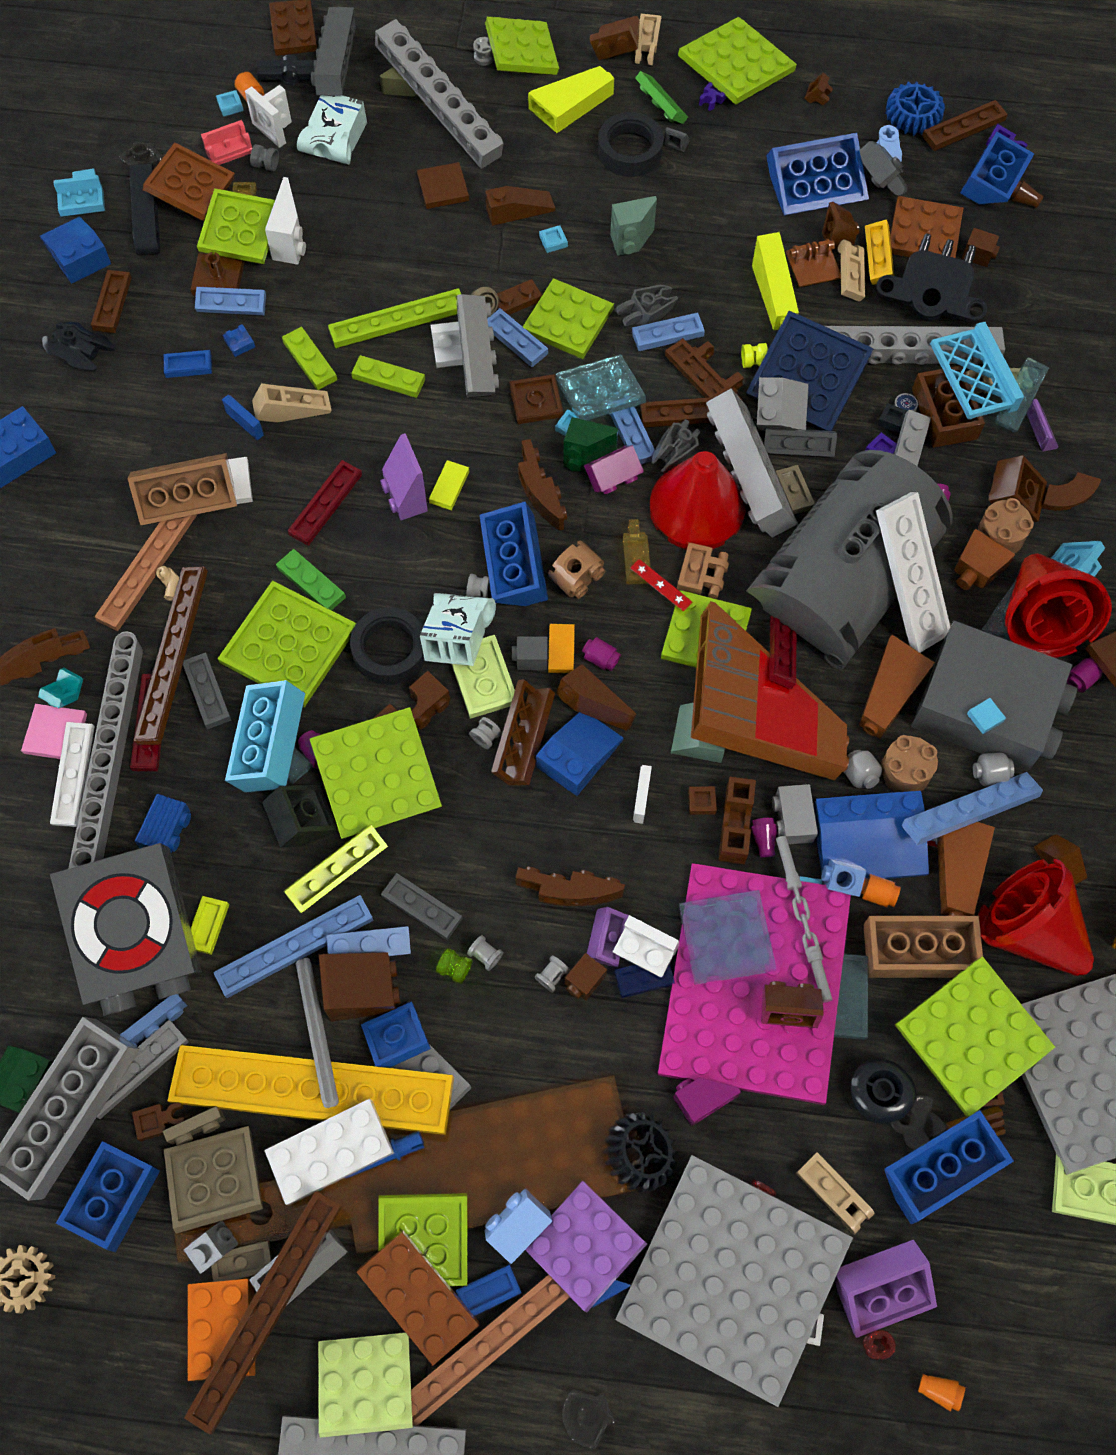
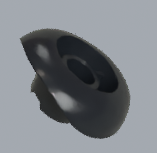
M887 1059L865 1061L856 1069L851 1082V1094L856 1109L863 1117L874 1123L889 1124L902 1119L912 1109L916 1099V1088L910 1075L900 1065Z

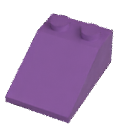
M405 433L400 435L382 469L384 479L380 480L384 493H389L391 499H388L393 513H398L400 520L428 511L423 473Z

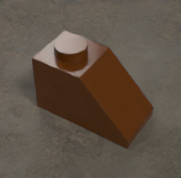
M829 202L822 234L824 239L834 241L835 249L838 248L842 240H847L854 245L856 236L859 234V225L857 221H854L851 212L835 202Z

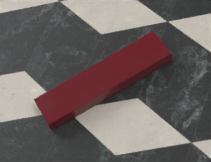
M341 460L288 529V535L309 546L361 478L362 470Z
M771 616L769 680L792 690L796 685L797 633L781 623L778 618Z
M142 674L135 734L152 674ZM134 741L130 765L131 770L158 772L161 745H138Z

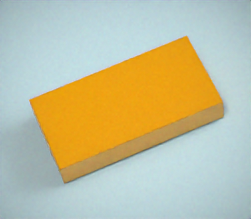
M550 624L548 673H570L574 670L575 624Z

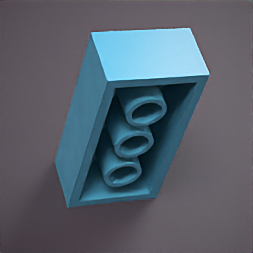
M287 680L246 686L225 778L226 782L244 792L276 790L279 786L287 785L305 698L303 691Z

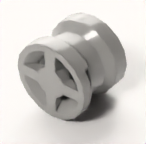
M477 38L473 43L475 51L474 61L479 65H489L494 61L489 38Z
M470 574L466 596L488 598L490 590L489 577L479 578L475 574Z
M482 717L479 720V726L469 732L470 737L484 749H489L494 738H499L502 734L500 728L486 717Z

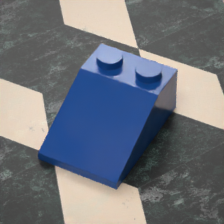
M80 216L40 235L41 240L71 284L111 264L105 246L94 230Z
M579 712L556 732L536 755V767L571 793L578 796L624 738L598 719Z

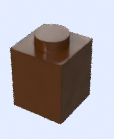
M973 228L962 259H964L969 246L973 245L976 246L973 263L987 267L990 259H996L1000 246L996 245L999 236Z
M585 953L565 977L566 990L576 999L582 997L587 1001L606 977L607 969Z

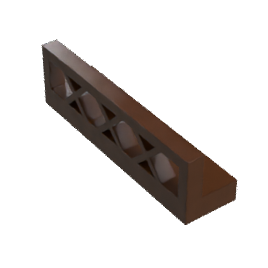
M524 679L517 682L491 771L508 785L530 784L536 763V755L540 749L555 692L550 688L535 689ZM524 691L528 693L526 703H524L523 698ZM518 713H519V716H520V724H519V726H518L517 720H516ZM511 736L513 737V741H514V745H513V748H512V749H511V746H510ZM504 759H506L507 763L506 772L502 770Z

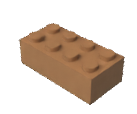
M869 916L863 925L868 978H954L979 957L983 956L979 916Z

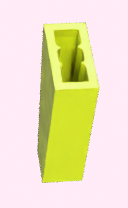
M601 66L534 89L528 93L529 110L558 133L614 94V77Z
M777 232L757 236L752 263L773 330H779L788 311L799 314L781 235Z

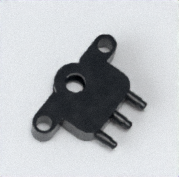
M926 233L921 240L919 250L909 258L903 278L884 275L877 282V295L880 299L911 307L914 313L925 321H934L944 316L970 324H978L984 320L987 313V305L983 300L968 296L974 278L972 263L975 257L976 246L973 245L969 246L964 260L950 257L954 243L950 239L946 241L941 254L928 251L931 235ZM885 283H890L893 286V290L886 293L881 290V286ZM934 293L939 297L940 302L935 306H927L923 302V297L926 294ZM973 307H979L982 310V315L974 317L970 314L969 310Z

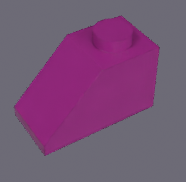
M689 1078L676 1086L677 1092L673 1098L692 1127L737 1098L741 1091L736 1086L702 1078L692 1082Z

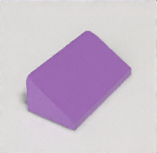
M1033 399L1026 414L1042 451L1057 449L1058 444L1044 410L1038 400Z
M609 907L598 909L587 954L600 964L618 967L620 956L614 954L613 950L625 929L624 924L629 915Z

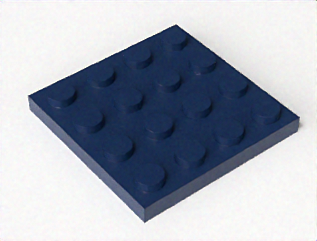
M788 311L746 392V396L758 401L759 377L786 378L808 384L806 423L822 431H832L874 348L792 311Z

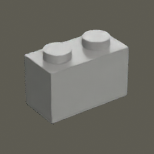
M810 784L778 787L776 795L772 797L773 811L778 812L779 821H776L777 836H786L788 844L814 842L818 833Z

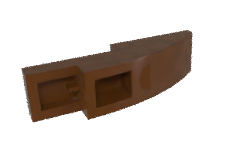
M531 439L521 441L524 462L518 463V476L521 485L539 514L557 530H564V520H567V512L564 505L560 506V488L558 485L554 486L552 477L546 478L543 467L539 468V451L537 447L533 448Z
M56 628L17 644L0 657V685L8 684L11 680L21 677L30 678L42 672L40 662H52L61 656L68 654L77 655L89 649L90 646L84 631L81 630L59 636Z
M518 867L515 877L517 886L539 891V902L560 906H589L622 898L625 884L620 883V880L616 878H598L592 872L585 870L573 871L569 881L560 874L552 873L550 876L540 873V870L533 867H525V869Z

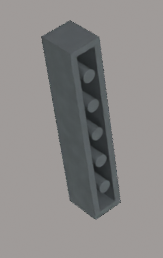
M329 7L327 15H324V26L321 27V37H319V49L316 50L317 60H314V72H311L312 86L316 87V95H343L356 29L354 7Z

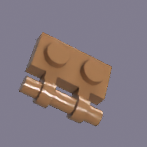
M689 543L677 589L701 594L702 588L705 586L710 589L708 594L710 598H718L719 591H722L724 585L723 575L727 572L729 566L727 562L728 553L720 552L718 558L711 557L713 548ZM708 567L715 570L713 577L706 575Z

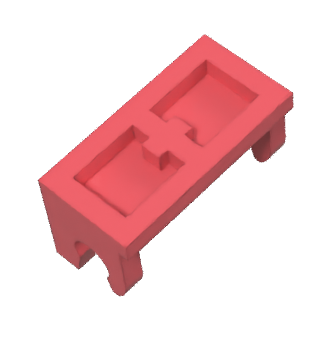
M242 120L201 134L209 160L218 165L251 154L252 145L250 137L245 131Z

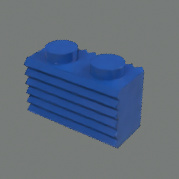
M156 794L135 839L139 848L161 843L168 846L170 852H175L180 844L179 834L183 828L188 826L191 819V813L186 803Z

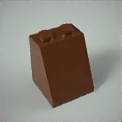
M388 952L319 955L323 1006L331 1022L382 1015L396 1009V1004L401 1003L399 987H394L393 977L398 976L396 960L391 961Z

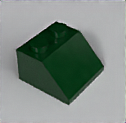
M572 417L564 439L563 467L569 468L572 471L586 472L585 464L617 450L618 428Z
M8 1046L0 1061V1106L20 1114L53 1062L24 1049Z

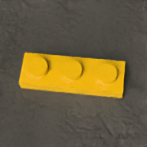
M887 219L865 226L869 273L872 285L877 284L878 280L884 275L894 276L890 231Z

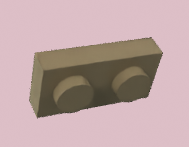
M795 465L775 471L793 514L811 510L815 503L799 466Z
M216 1106L164 1130L163 1134L166 1142L172 1145L176 1143L177 1146L192 1141V1135L203 1131L206 1134L220 1127L219 1123L224 1121L225 1117L222 1110Z
M261 1242L229 1251L211 1266L213 1282L246 1279L256 1275L272 1261L270 1242Z

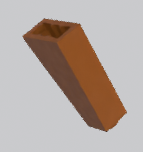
M893 635L889 638L859 723L867 734L876 736L881 739L928 676L935 663Z
M975 822L937 837L941 914L946 916L974 915L995 827Z

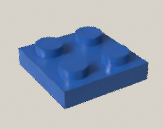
M412 1002L361 1024L376 1067L390 1068L431 1049Z

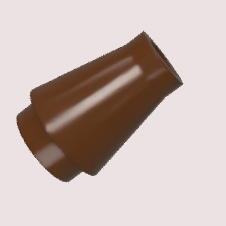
M1023 180L1018 182L1010 198L1014 202L1037 208L1043 199V195L1039 194Z

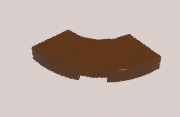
M1078 472L1075 478L1068 484L1059 486L1049 484L1042 508L1061 511L1069 510L1074 506L1085 503L1093 496L1101 479Z

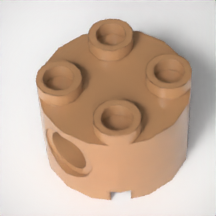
M1010 498L994 502L986 509L978 525V531L1015 554L1023 546L1034 526V522L1029 511L1017 499Z
M581 540L577 543L578 547L573 544L568 547L552 565L555 571L549 570L548 577L569 597L576 596L578 599L586 594L588 591L587 586L593 580L598 581L606 571L602 568L604 561ZM581 568L578 573H575L577 569Z
M907 735L898 737L896 741L892 742L881 761V777L883 776L886 786L895 793L924 790L937 770V749L918 737Z

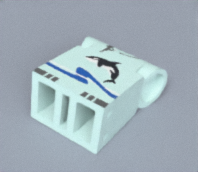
M321 95L310 117L309 126L305 127L299 134L297 140L298 151L326 157L330 160L349 165L351 152L367 124L363 101L346 96Z
M434 593V606H432L420 634L425 661L474 666L485 628L490 625L495 615V600L493 598Z

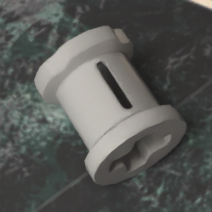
M481 935L471 945L467 955L476 957L485 965V969L490 971L501 959L503 951L501 949H494L485 941L486 938Z
M551 956L549 958L550 963L540 974L537 973L535 975V979L552 993L555 990V985L563 975H568L570 969L555 956Z

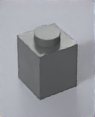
M517 637V646H512V661H517V670H547V637Z

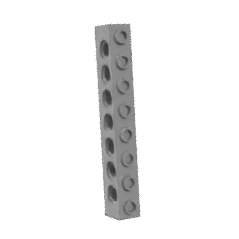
M395 19L375 31V46L476 164L482 169L500 158L503 149L501 137L492 131L484 118L479 116L473 104L466 101L460 89L454 87L449 81L447 74L441 72L433 58L428 56L423 51L420 43L410 36L407 28Z
M825 326L874 348L868 361L871 364H940L930 345L931 340L975 329V327ZM988 327L1003 355L1005 345L1002 327ZM970 338L960 341V344L973 349L974 345ZM948 345L940 346L943 351L950 354L954 349ZM956 350L954 356L967 361L969 354ZM974 356L969 361L973 364H983L981 359Z

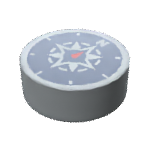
M903 393L896 397L894 406L916 412L918 401L913 395Z

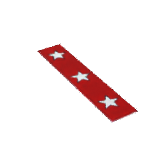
M640 559L630 567L631 570L683 612L693 603Z

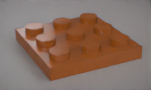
M174 142L144 182L143 190L204 221L214 188L227 190L234 180L235 173Z
M898 196L890 233L892 254L911 257L913 253L919 250L921 240L924 234L927 233L931 235L928 251L941 254L946 241L950 239L954 241L950 257L955 258L963 207Z

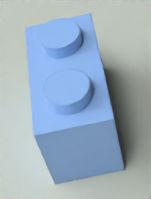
M526 1188L520 1194L516 1192L509 1198L506 1208L500 1215L494 1214L486 1223V1241L512 1264L552 1222L550 1211Z

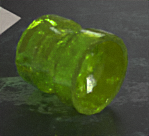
M447 948L438 962L436 973L442 976L449 975L454 982L462 984L471 968L473 960L466 956L460 957L456 954V951Z

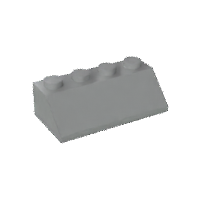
M457 295L456 306L467 397L494 395L495 388H499L498 374H493L492 366L496 365V353L490 347V341H494L493 327H488L487 317H491L490 302H485V296Z

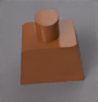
M975 529L954 569L956 573L961 575L957 580L958 586L964 590H968L973 584L979 588H985L1008 568L1015 554Z

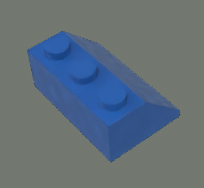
M996 132L960 193L978 204L1007 202L1034 153Z

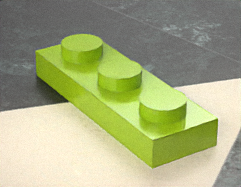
M302 327L282 336L283 343L317 390L337 381L335 372Z
M361 355L351 373L352 379L415 398L418 397L425 382V374Z

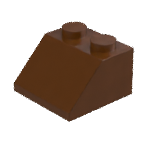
M1024 455L997 461L992 488L989 493V501L993 504L997 501L1015 498L1029 511L1033 522H1038L1047 481Z
M772 981L769 985H764L761 1024L818 1028L824 1015L821 989L814 988L812 984H798L797 987L786 986V983L780 981Z

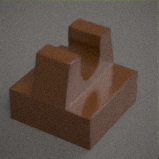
M822 73L813 80L808 87L804 99L810 104L814 101L821 105L826 104L829 101L827 95L833 90L828 84L830 77Z

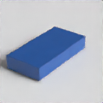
M210 350L164 354V375L166 378L212 374V355Z
M227 395L222 399L226 413L256 440L264 436L260 421L232 396Z
M510 1265L456 1290L458 1297L474 1316L522 1294Z

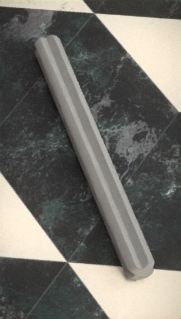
M309 958L299 959L296 962V968L323 1106L330 1108L337 1106L339 1100L312 964Z

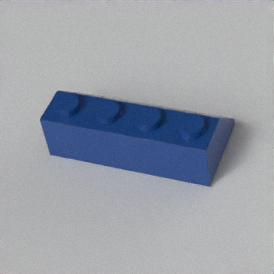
M522 502L480 514L491 595L495 603L528 606L548 600L535 517L527 503Z
M979 1110L888 1166L884 1171L896 1202L910 1224H914L1011 1164L1014 1160Z

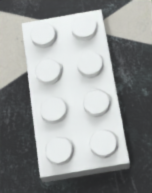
M371 1099L265 1150L286 1205L293 1204L313 1194L315 1191H319L394 1154Z

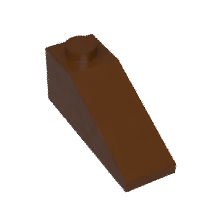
M503 186L485 191L486 210L492 226L555 212V206L549 191Z
M583 664L568 673L560 681L556 694L573 710L625 731L630 729L636 713Z

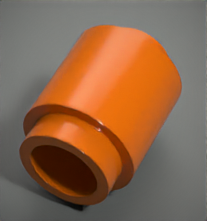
M250 72L240 73L236 77L235 88L246 102L245 90L251 86L262 96L265 95L263 87Z
M870 874L863 882L861 890L862 899L886 908L888 905L894 907L901 887L896 886L893 881Z

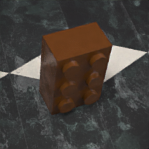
M963 366L951 367V369L961 373ZM943 369L918 373L912 392L918 401L920 414L931 417L927 433L932 447L977 440L985 425L982 416L967 419ZM961 380L959 381V385L962 389H965L969 392L971 391L972 388L970 384ZM970 399L968 403L971 409H979L977 402Z

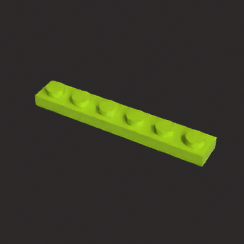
M458 288L329 324L328 328L334 346L339 348L456 315L457 295H460L461 292Z

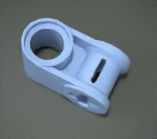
M891 125L881 127L879 140L876 143L883 146L893 158L896 156L902 161L898 130Z

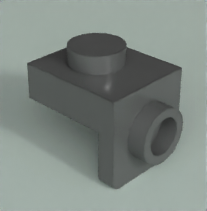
M220 1221L187 1246L184 1252L201 1274L236 1247L238 1242L225 1223Z

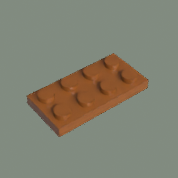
M404 1230L357 1269V1274L432 1365L436 1364L479 1326V1321Z

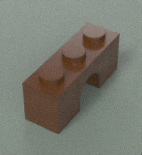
M429 671L409 687L411 698L417 703L411 711L417 730H421L429 724L431 717L437 712H443L448 707L450 702L449 690ZM389 704L374 718L387 715L398 710H396L391 704Z
M729 777L726 787L718 861L745 865L749 853L751 833L749 826L754 804L756 780Z

